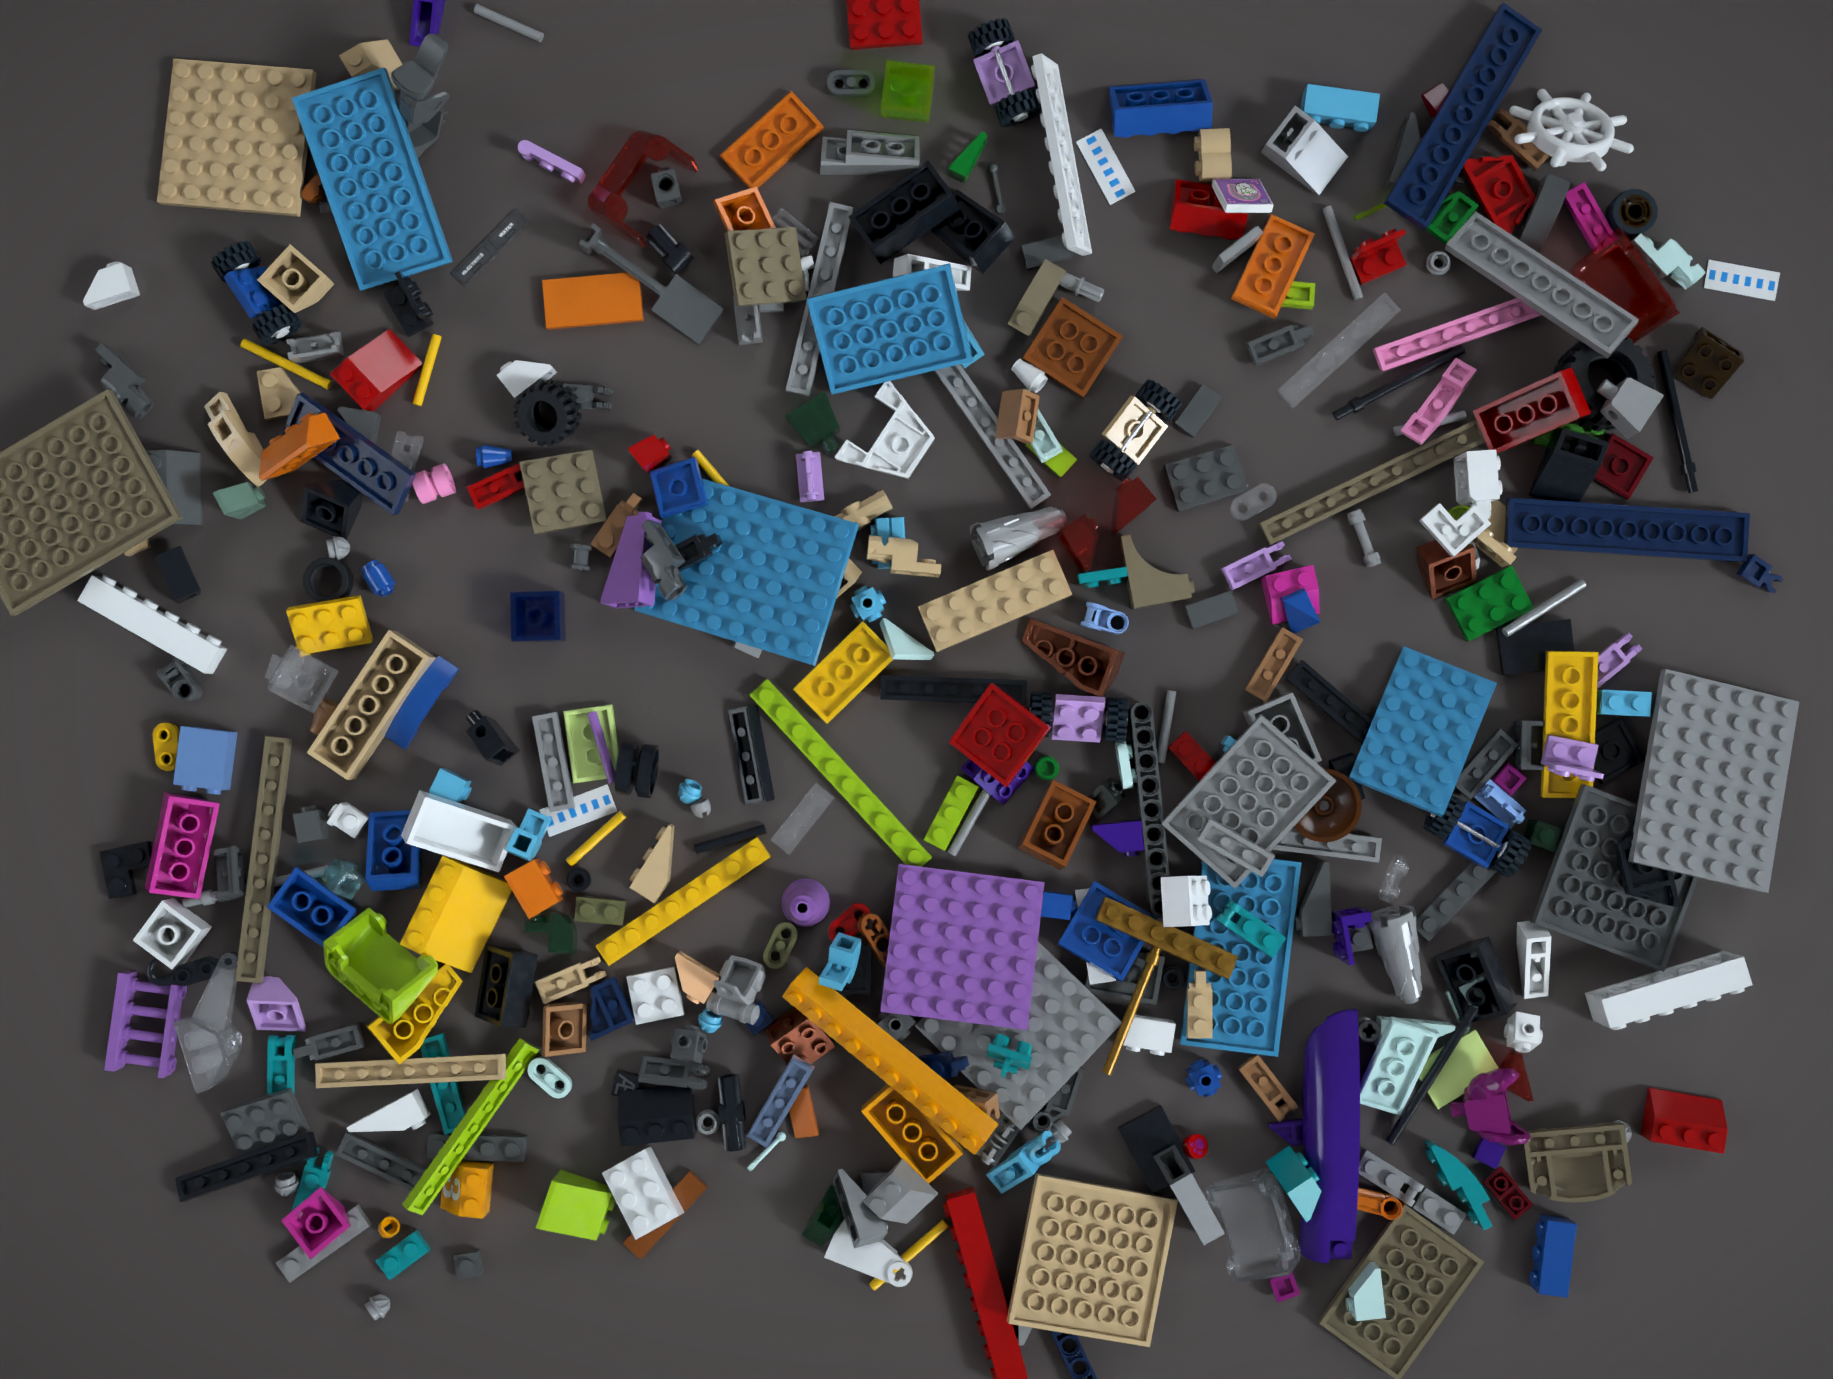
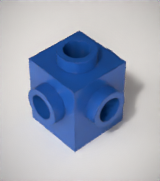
M1208 1059L1197 1060L1190 1064L1191 1067L1186 1068L1189 1076L1185 1078L1190 1091H1195L1199 1097L1202 1095L1209 1097L1217 1093V1089L1222 1087L1219 1079L1223 1078L1218 1066H1212ZM1208 1076L1210 1078L1209 1080L1201 1083L1203 1077Z

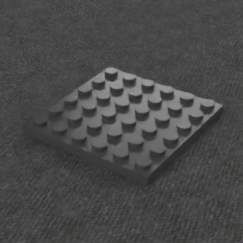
M1581 784L1530 922L1664 972L1698 878L1673 872L1681 905L1679 907H1672L1625 894L1614 845L1634 829L1638 805Z

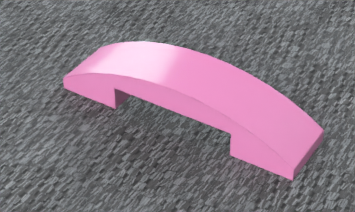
M1455 358L1442 375L1439 384L1417 413H1413L1400 433L1422 445L1456 404L1477 369Z

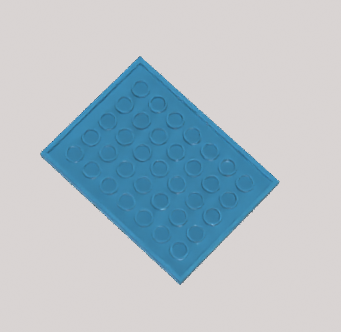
M702 479L708 505L664 518L661 525L674 545L694 535L705 534L708 537L714 533L720 535L723 544L713 549V555L680 572L687 588L678 598L670 601L668 598L665 600L658 590L659 584H656L654 606L635 607L634 611L816 666L859 524Z

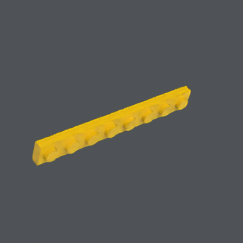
M756 837L597 944L596 948L608 966H610L769 859L771 855L760 839Z

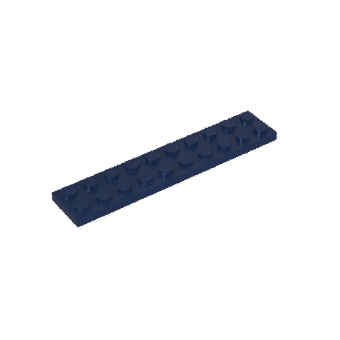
M1504 2L1498 7L1384 202L1386 206L1423 231L1428 228L1542 29Z
M1507 498L1504 543L1511 548L1747 562L1750 513Z

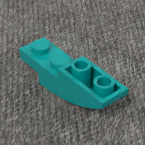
M1429 1139L1424 1141L1428 1148L1425 1150L1427 1158L1431 1164L1435 1163L1439 1170L1436 1172L1440 1183L1443 1186L1447 1185L1452 1191L1456 1190L1461 1202H1466L1470 1210L1467 1212V1215L1472 1224H1477L1483 1230L1492 1227L1482 1206L1490 1198L1477 1178L1461 1161L1443 1147Z

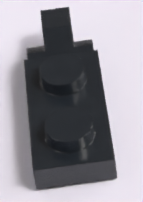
M716 533L708 537L705 534L694 535L676 544V548L685 560L678 567L679 572L713 555L712 550L723 544L720 535H716Z

